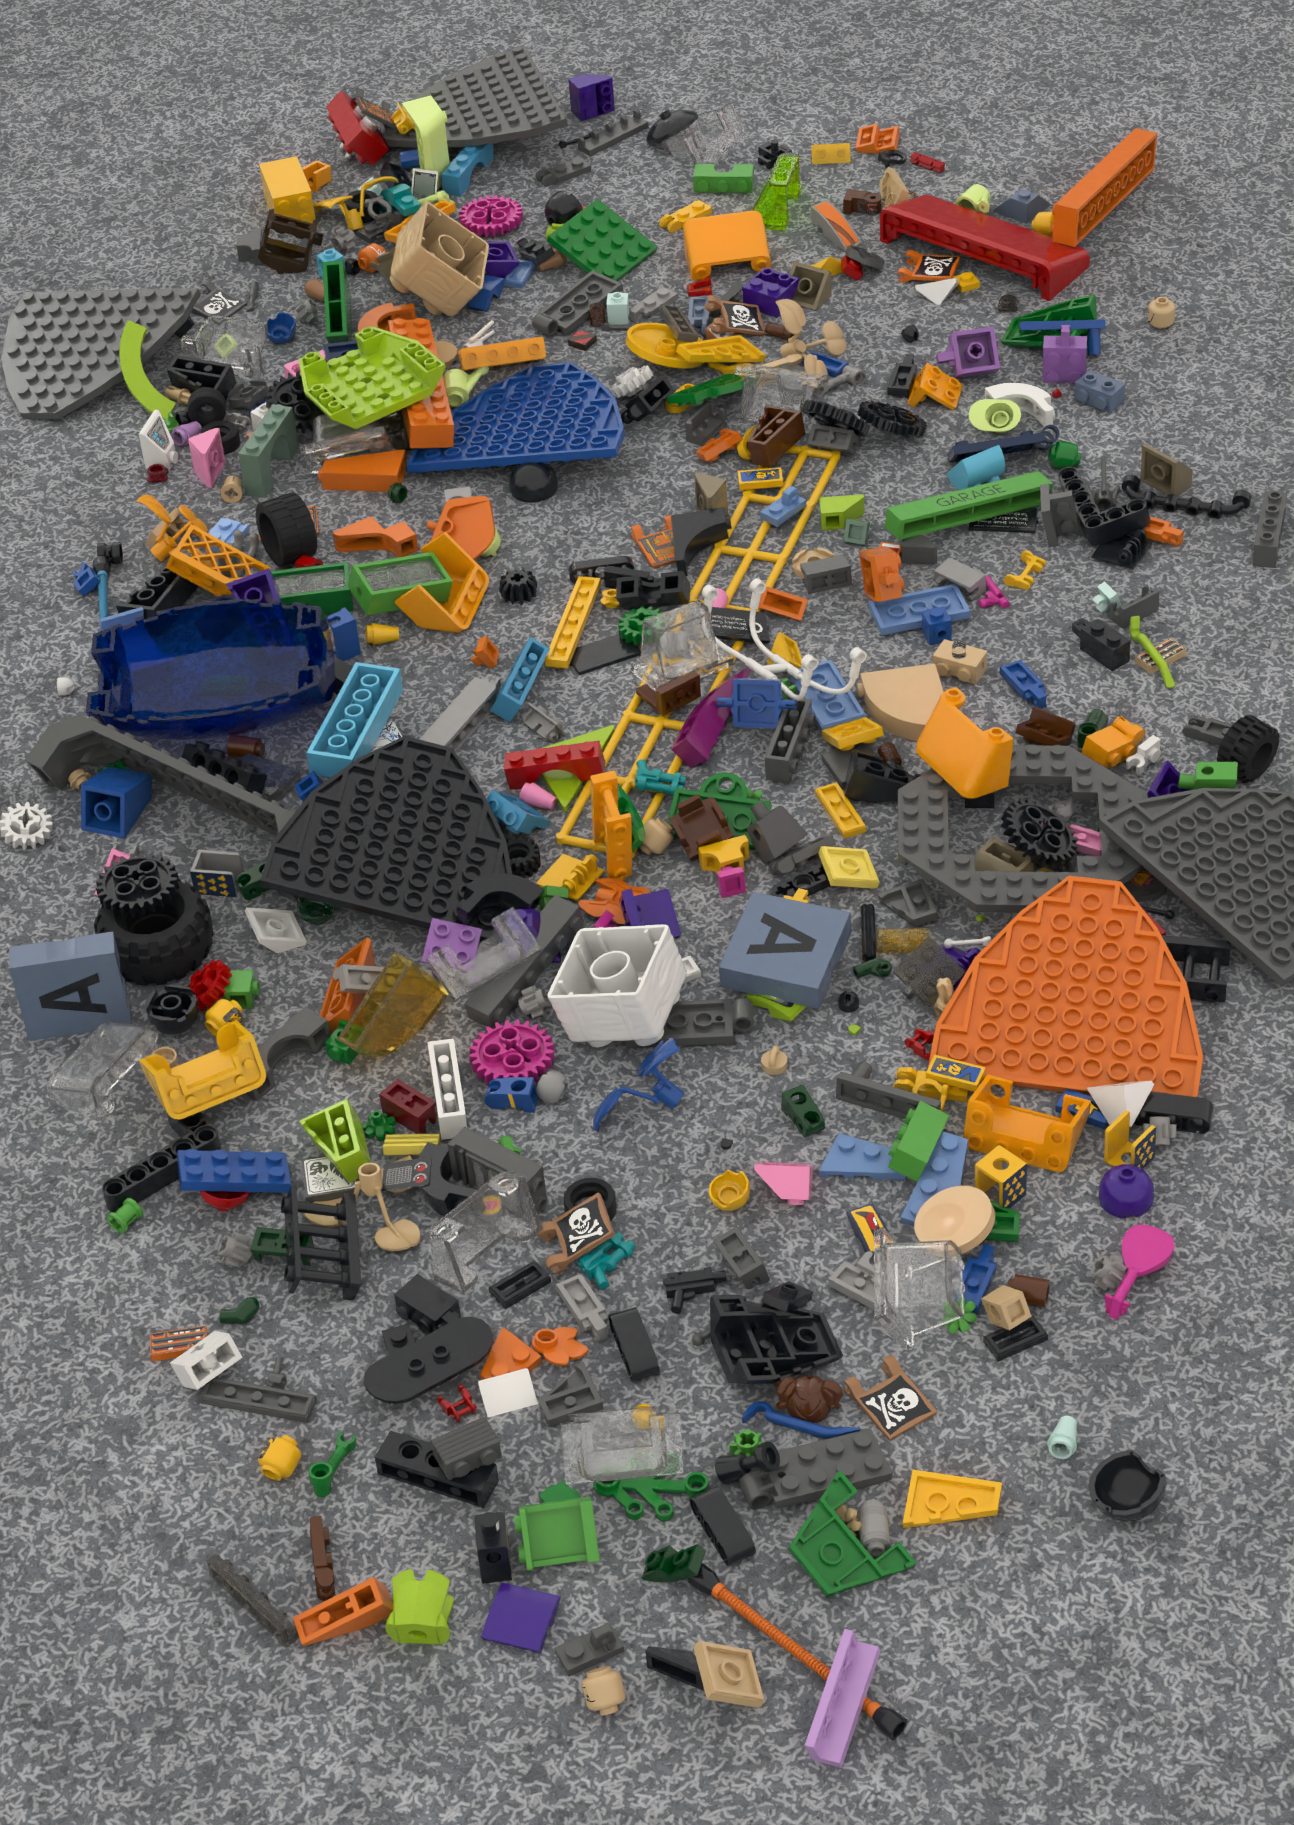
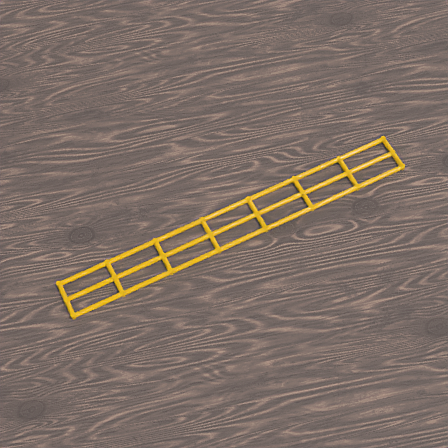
M793 445L786 453L796 454L798 457L777 496L754 494L756 489L745 490L742 493V498L730 518L732 529H728L729 538L748 503L754 502L770 505L780 499L782 492L793 485L807 456L829 460L814 491L806 502V506L801 509L803 512L782 552L774 554L758 551L771 526L770 523L764 520L748 549L726 546L729 539L715 543L711 555L690 591V604H683L669 632L673 631L676 633L680 631L691 608L699 609L700 606H703L704 600H698L697 597L721 554L744 557L726 590V595L728 596L726 608L750 611L751 608L729 604L753 559L775 563L765 583L767 587H774L809 517L814 511L819 497L826 487L838 461L841 459L840 451H827L809 448L806 445L802 447ZM759 465L757 469H767L768 467ZM758 608L756 612H761L762 609ZM703 633L689 659L681 657L662 659L659 652H656L639 687L654 679L661 664L684 667L685 669L681 676L693 670L717 673L718 675L709 690L711 692L726 680L736 657L728 654L722 665L699 661L710 641V638L705 637ZM735 641L732 649L740 653L745 642ZM636 692L627 709L623 711V716L603 751L606 767L630 722L654 726L627 777L617 776L618 784L622 786L621 788L627 795L632 788L637 789L635 788V777L638 769L637 761L641 759L647 760L663 728L681 731L685 723L669 719L672 712L664 716L660 714L658 717L635 713L642 701V698ZM675 755L667 773L675 774V772H678L683 760ZM587 780L560 832L556 834V842L559 845L564 844L589 849L594 852L606 853L605 842L595 844L594 840L569 836L591 795V780ZM645 790L656 794L642 819L643 825L649 819H654L666 793ZM637 849L632 853V858L635 857Z

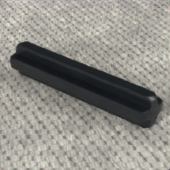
M871 903L861 906L862 960L864 962L876 958L875 908Z

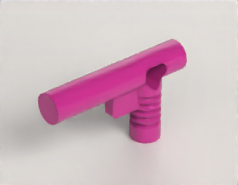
M986 576V587L989 591L985 593L986 598L978 600L979 607L985 608L997 604L1002 608L1009 607V601L990 576Z

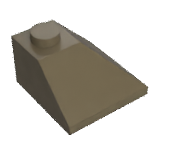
M1147 444L1142 445L1140 476L1142 482L1166 495L1174 494L1179 496L1192 487V469Z

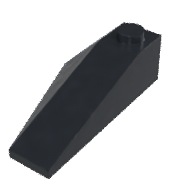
M853 749L844 784V795L858 802H898V789L918 778L921 774L912 776L904 770L905 767L897 764L895 767H891L882 763L884 759L882 757Z

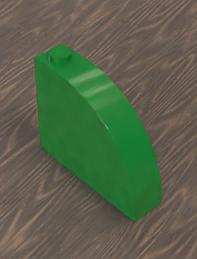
M343 260L322 262L326 338L328 344L351 341V293Z

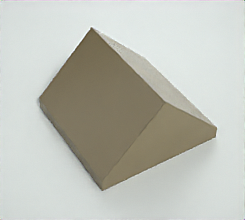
M796 261L793 262L789 275L799 278V283L792 300L801 307L817 311L832 296L831 272Z
M699 472L694 473L696 509L703 511L724 507L725 516H727L726 479Z

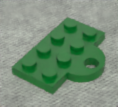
M737 372L719 376L667 395L668 403H678V407L691 403L692 406L702 404L706 398L708 400L716 399L720 395L732 393L750 386V382L758 379L757 372Z
M722 772L707 778L699 791L675 788L667 821L670 826L669 818L679 813L677 804L697 794L701 801L713 797L723 812L734 838L746 835L749 849L756 850L748 834L747 827L757 821L750 807L760 800L749 799L746 785L740 777L732 773ZM725 781L733 783L729 790L720 789V785ZM763 801L767 809L771 811V802ZM673 829V830H672V833H673L674 838H678L677 835H676V833H675V831H674V829Z

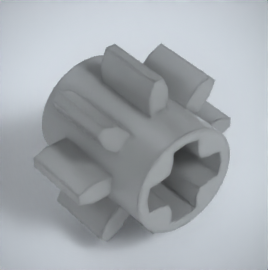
M342 226L332 234V244L336 250L348 252L356 246L354 243L356 242V236L351 229L345 230Z
M309 298L307 300L300 299L294 304L296 307L294 315L301 323H313L319 317L316 314L319 308L313 300Z
M534 985L521 991L523 996L518 998V1003L525 1016L531 1014L534 1019L547 1013L545 1008L550 1006V1001L543 988L537 990Z
M1150 1117V1123L1143 1124V1133L1151 1125L1156 1127L1155 1145H1170V1138H1176V1125L1170 1124V1117Z
M233 1231L232 1236L225 1235L218 1248L219 1255L223 1256L221 1261L238 1268L239 1262L247 1263L252 1254L250 1250L252 1244L247 1243L249 1237Z
M1112 1254L1110 1258L1106 1255L1097 1258L1091 1269L1092 1278L1096 1280L1095 1284L1103 1290H1106L1108 1287L1111 1289L1118 1288L1126 1274L1125 1270L1127 1267L1123 1265L1124 1261L1115 1254Z

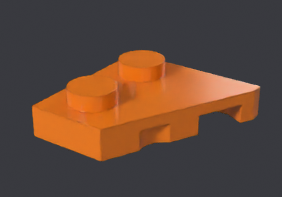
M723 428L719 431L721 435L716 440L711 438L696 451L698 458L706 462L718 459L720 453L725 450L730 451L737 446V443L742 440L740 433Z

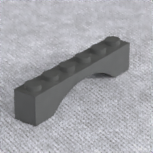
M554 895L540 912L539 934L528 955L505 975L491 982L479 985L464 1003L470 1019L492 1029L496 1028L495 1022L499 1024L504 1022L507 1014L518 1004V998L523 996L521 991L536 983L540 974L551 965L554 957L560 950L566 947L573 934L581 929L584 920L580 906Z

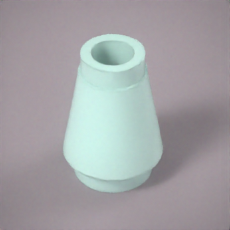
M1061 1417L1050 1435L1047 1445L1052 1456L1058 1459H1067L1075 1453L1077 1449V1421L1073 1417Z

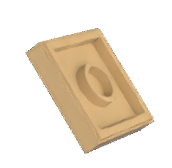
M698 1641L693 1648L708 1700L759 1708L765 1703L751 1650Z

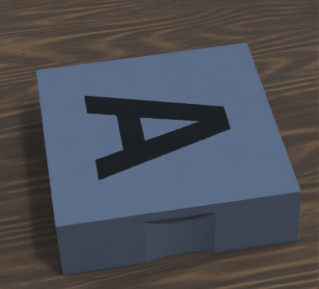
M752 892L719 965L721 987L754 995L773 996L786 1002L820 1009L830 986L833 970L841 959L852 933L850 912Z
M113 931L79 936L64 941H46L9 947V969L29 1041L132 1025L130 1000L125 979L120 972V958Z

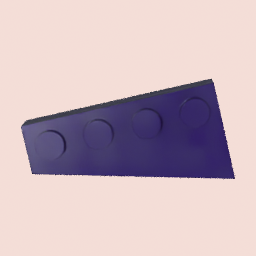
M269 568L226 583L278 666L300 659L276 580Z

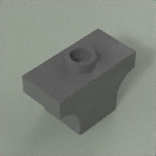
M253 228L248 234L237 235L236 246L239 262L249 261L254 263V266L263 264L258 259L262 240L261 228Z

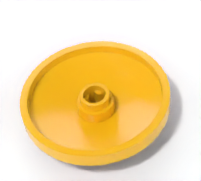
M640 323L631 326L627 331L625 339L627 347L634 354L647 361L673 368H694L705 363L687 362L676 352L678 344L691 342L677 340L667 324Z

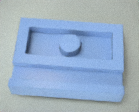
M221 518L209 531V534L225 543L231 542L234 544V531L240 530L244 538L250 531V526L247 523L241 525V522ZM210 546L211 551L217 553L221 552L220 548L216 546Z

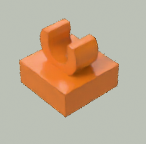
M487 636L479 638L477 648L473 650L475 657H472L471 661L476 666L484 663L487 668L495 667L500 651Z

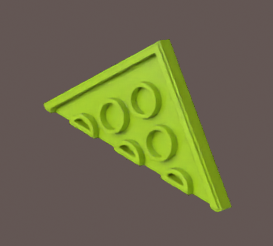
M614 725L543 748L587 741H600L603 752L615 731ZM551 770L541 774L540 776L551 794L557 797V803L564 813L568 812L569 805L577 797L584 781H580L577 776L564 770Z

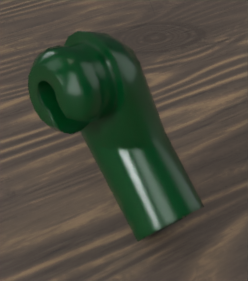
M878 958L853 967V973L857 978L868 974L887 977L892 972L891 963Z
M254 1297L244 1299L235 1309H221L219 1314L220 1323H247L258 1312L259 1301Z

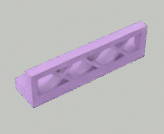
M844 1629L805 1743V1747L812 1760L839 1768L843 1766L881 1652L879 1646L859 1642L852 1630Z

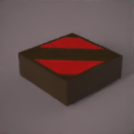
M579 329L568 339V346L586 351L597 341L596 334Z

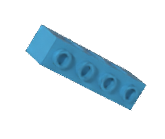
M532 637L528 639L508 673L490 709L491 712L509 723L522 706L550 650L549 647Z

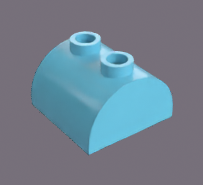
M997 445L961 460L946 473L949 481L958 490H962L986 482L990 483L1001 480L1000 476L1005 471V459L1002 450Z

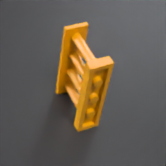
M614 770L590 776L592 837L595 844L605 842L607 878L624 880L628 876H632V824L630 813L623 815L619 813L618 780Z

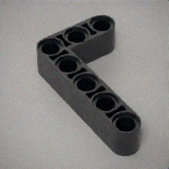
M1066 467L1059 471L1058 478L1062 492L1072 490L1079 525L1091 545L1104 544L1150 525L1151 519L1145 500L1135 499L1100 512L1078 470L1074 467Z
M201 1112L179 1120L173 1119L167 1114L169 1125L181 1138L105 1181L102 1185V1192L107 1209L115 1213L123 1205L125 1199L131 1198L139 1203L178 1180V1150H221L216 1127Z

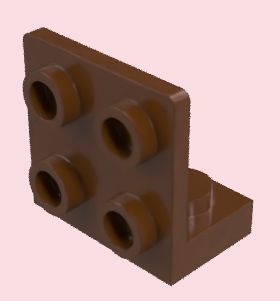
M672 670L636 688V694L664 716L701 697L700 675L693 670L680 676Z

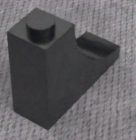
M724 507L671 515L677 571H683L688 576V567L698 552L712 543L729 539L728 529H732L730 516H725Z

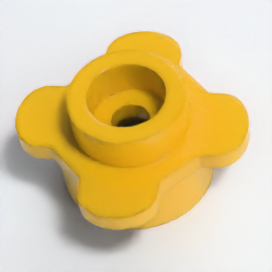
M616 589L604 590L602 592L603 598L600 600L602 605H605L607 608H617L620 606L616 599Z

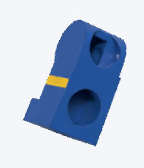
M534 1077L492 1079L488 1084L485 1095V1103L492 1109H504L506 1107L523 1108L524 1112L535 1113L538 1101Z

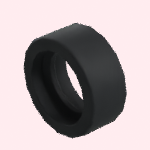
M583 1178L575 1181L564 1193L565 1213L574 1208V1204L580 1199L592 1197L599 1192L602 1199L606 1201L605 1207L609 1219L612 1221L616 1215L615 1191L609 1183L602 1179Z

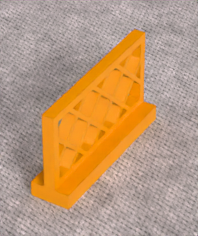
M191 524L176 549L173 550L165 568L220 597L222 594L233 596L226 583L243 578L238 577L235 570L244 569L246 575L249 576L252 575L249 568L255 567L263 571L268 568L270 570L271 567ZM191 533L200 537L202 542L193 543L190 538ZM210 546L220 548L222 553L213 554ZM204 547L207 555L198 556L195 548ZM190 549L192 557H189L180 551ZM230 557L240 559L241 564L233 565ZM224 558L227 565L218 567L215 559ZM210 560L212 567L209 568L202 564L201 561ZM230 571L232 578L230 579L222 575L221 572Z

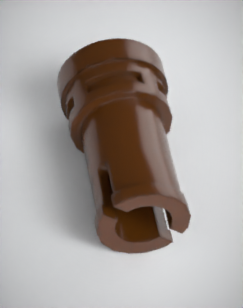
M767 322L764 332L766 336L779 337L787 341L794 336L786 330L784 325Z

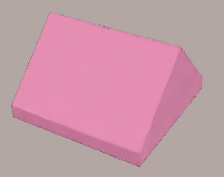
M214 428L188 438L194 473L209 488H212L226 463L219 428Z

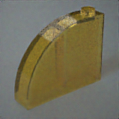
M394 951L337 1040L367 1057H381L393 1053L425 1028L450 990L414 962Z

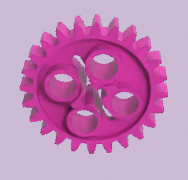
M487 195L485 199L479 197L478 201L472 199V203H466V206H462V211H459L460 224L474 234L477 233L478 236L485 234V237H488L489 234H492L493 237H496L497 233L504 235L503 232L510 233V229H517L516 225H521V221H523L521 204H517V200L512 201L511 197L505 199L504 195L500 198H497V195H494L493 198Z
M519 1019L514 1024H510L509 1020H506L503 1026L495 1022L496 1028L492 1029L487 1026L486 1034L479 1032V1039H473V1046L469 1048L470 1064L472 1065L473 1073L477 1072L478 1079L485 1078V1084H489L492 1079L503 1077H534V1081L538 1082V1074L545 1075L546 1069H551L552 1061H555V1049L551 1035H547L546 1029L539 1030V1024L530 1027L528 1020L523 1025L520 1024Z

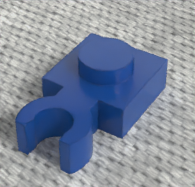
M82 562L81 570L79 572L73 571V575L76 577L73 582L78 592L85 597L97 587L100 580L96 572L86 563Z

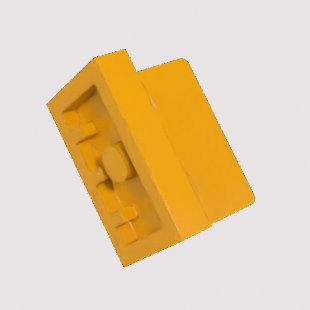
M926 363L914 379L907 404L915 407L919 401L922 403L928 395L949 409L955 410L963 384L956 378L942 372L938 367Z

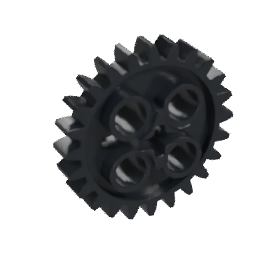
M296 372V377L288 373L287 379L280 376V382L274 380L273 386H269V392L266 396V408L269 410L273 404L292 407L296 432L298 429H301L303 434H305L306 429L314 432L315 426L321 429L322 423L328 424V419L330 418L305 395L302 377L299 372Z
M805 400L801 412L814 419L819 425L853 430L858 437H866L870 429V425L864 422V420L859 419L854 413L841 408L837 409V406H832L822 401Z
M879 401L862 402L857 412L860 419L865 420L866 423H871V426L905 437L923 436L927 427V422L919 418L918 415H913V412Z
M1020 798L1017 802L1013 801L1003 812L1001 827L1006 829L1003 835L1010 837L1007 842L1016 845L1015 851L1021 850L1023 852L1022 857L1030 856L1032 863L1038 860L1040 866H1043L1046 862L1049 868H1052L1054 864L1059 868L1062 864L1066 865L1075 855V851L1078 848L1075 843L1078 839L1073 837L1076 832L1068 829L1071 824L1063 821V815H1056V809L1049 810L1048 804L1045 803L1044 806H1041L1038 800L1033 804L1030 798H1027L1026 801Z
M143 852L139 854V857H135L131 853L129 859L121 856V862L119 863L111 861L112 867L105 866V873H99V880H96V891L100 904H104L106 910L111 908L113 914L121 911V915L125 916L128 912H131L132 917L137 912L145 916L146 910L154 913L156 906L164 908L163 902H171V896H176V889L179 888V877L175 865H171L169 859L163 861L162 855L154 858V854L150 853L147 857H144Z

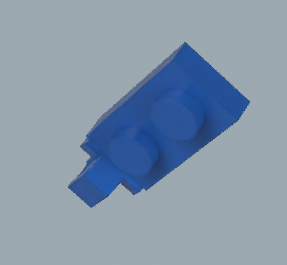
M1021 659L999 667L1000 675L1026 701L1031 700L1035 707L1041 709L1047 707L1044 683Z
M983 1244L978 1258L973 1256L968 1258L951 1297V1303L954 1304L956 1297H964L965 1302H974L976 1307L972 1313H979L982 1306L981 1298L986 1296L996 1273L997 1263L993 1262L995 1257L994 1246Z

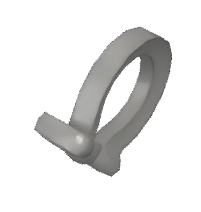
M383 195L366 199L364 202V206L368 207V212L374 219L377 214L373 212L372 206L375 203L383 205L387 212H391V206L384 200Z

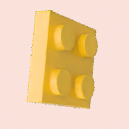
M867 717L821 730L823 740L842 751L853 749L855 744L862 742L864 744L875 742L878 737L884 736L882 726Z

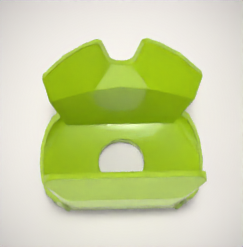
M412 1569L404 1570L392 1578L394 1610L390 1614L385 1626L389 1637L398 1643L443 1644L448 1641L451 1634L447 1622L454 1604L453 1596L447 1595L450 1580L441 1573L431 1569L427 1570L423 1580L415 1579Z

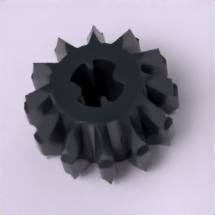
M514 569L513 572L506 571V575L501 576L499 592L505 602L511 601L512 605L516 601H519L521 604L524 600L530 602L531 597H536L537 580L531 571L525 572L524 569L520 571Z

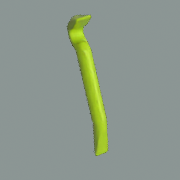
M1140 616L1131 617L1129 631L1132 640L1135 643H1140L1158 666L1166 688L1175 687L1166 661L1148 637L1140 633Z

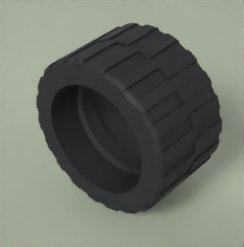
M291 492L258 503L255 513L256 524L262 544L273 563L281 567L294 563L303 555L311 557L316 554L318 541L314 522L305 502L298 494Z

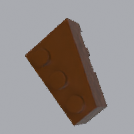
M765 405V413L759 417V424L757 427H754L747 441L752 464L771 467L806 434L801 411Z

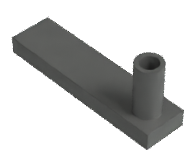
M860 1062L851 1074L840 1072L837 1076L836 1099L903 1119L906 1118L910 1108L916 1110L920 1101L938 1110L941 1108L940 1100L868 1080L872 1073V1067L867 1062Z

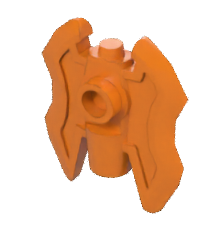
M598 878L595 879V882L602 888L598 889L595 901L580 900L578 906L594 917H601L608 910L614 915L613 921L617 924H625L619 902L621 892L632 889L633 896L651 892L646 887L628 885L622 879Z

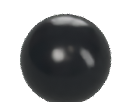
M542 462L518 464L513 469L509 479V489L512 496L522 502L535 503L547 500L556 493L558 488L555 471L549 464Z

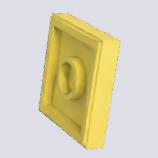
M820 847L818 854L831 886L878 888L880 882L866 849Z

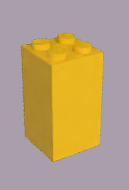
M297 156L259 164L264 198L270 210L271 208L274 209L275 214L312 223L315 220L312 193Z

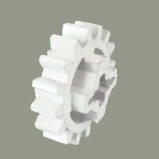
M648 365L638 369L637 367H632L615 378L617 382L609 390L615 398H620L622 395L631 397L647 386L646 381L651 379L653 373Z
M26 802L25 806L16 803L15 809L9 806L7 808L8 813L1 814L0 835L5 837L6 844L13 842V848L22 845L23 850H26L27 846L31 845L33 849H36V843L44 845V838L50 839V832L53 831L51 815H47L46 808L39 810V804L36 803L31 807L29 802Z

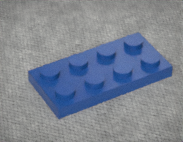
M195 1149L178 1150L177 1152L181 1191L288 1193L291 1188L286 1153H279L277 1151L252 1152L248 1150L241 1152L224 1150L198 1151Z

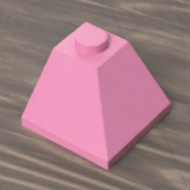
M758 1162L755 1164L754 1170L781 1199H788L787 1204L804 1205V1200L811 1199L814 1164Z

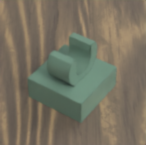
M846 519L843 541L866 545L870 522Z

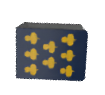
M199 849L190 870L193 887L201 895L236 897L237 890L234 877H237L244 871L241 854L239 852Z

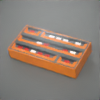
M206 1325L150 1333V1355L152 1361L179 1357L208 1336Z

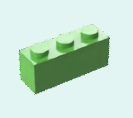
M922 1101L919 1102L916 1110L910 1108L903 1122L908 1126L902 1124L896 1136V1139L900 1140V1142L895 1140L888 1155L892 1156L888 1167L918 1182L949 1115Z

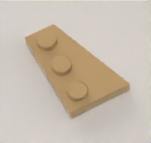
M888 167L879 183L881 200L885 201L882 210L888 206L907 201L909 198V191L896 170Z

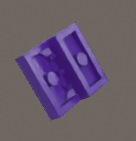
M502 1582L491 1605L481 1638L541 1654L549 1626L552 1627L561 1597Z

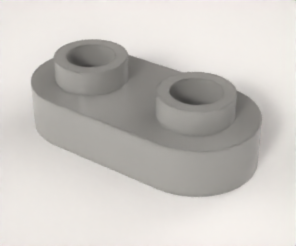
M1069 799L1053 803L1048 806V809H1056V815H1063V821L1066 822L1074 813L1075 805L1074 801Z

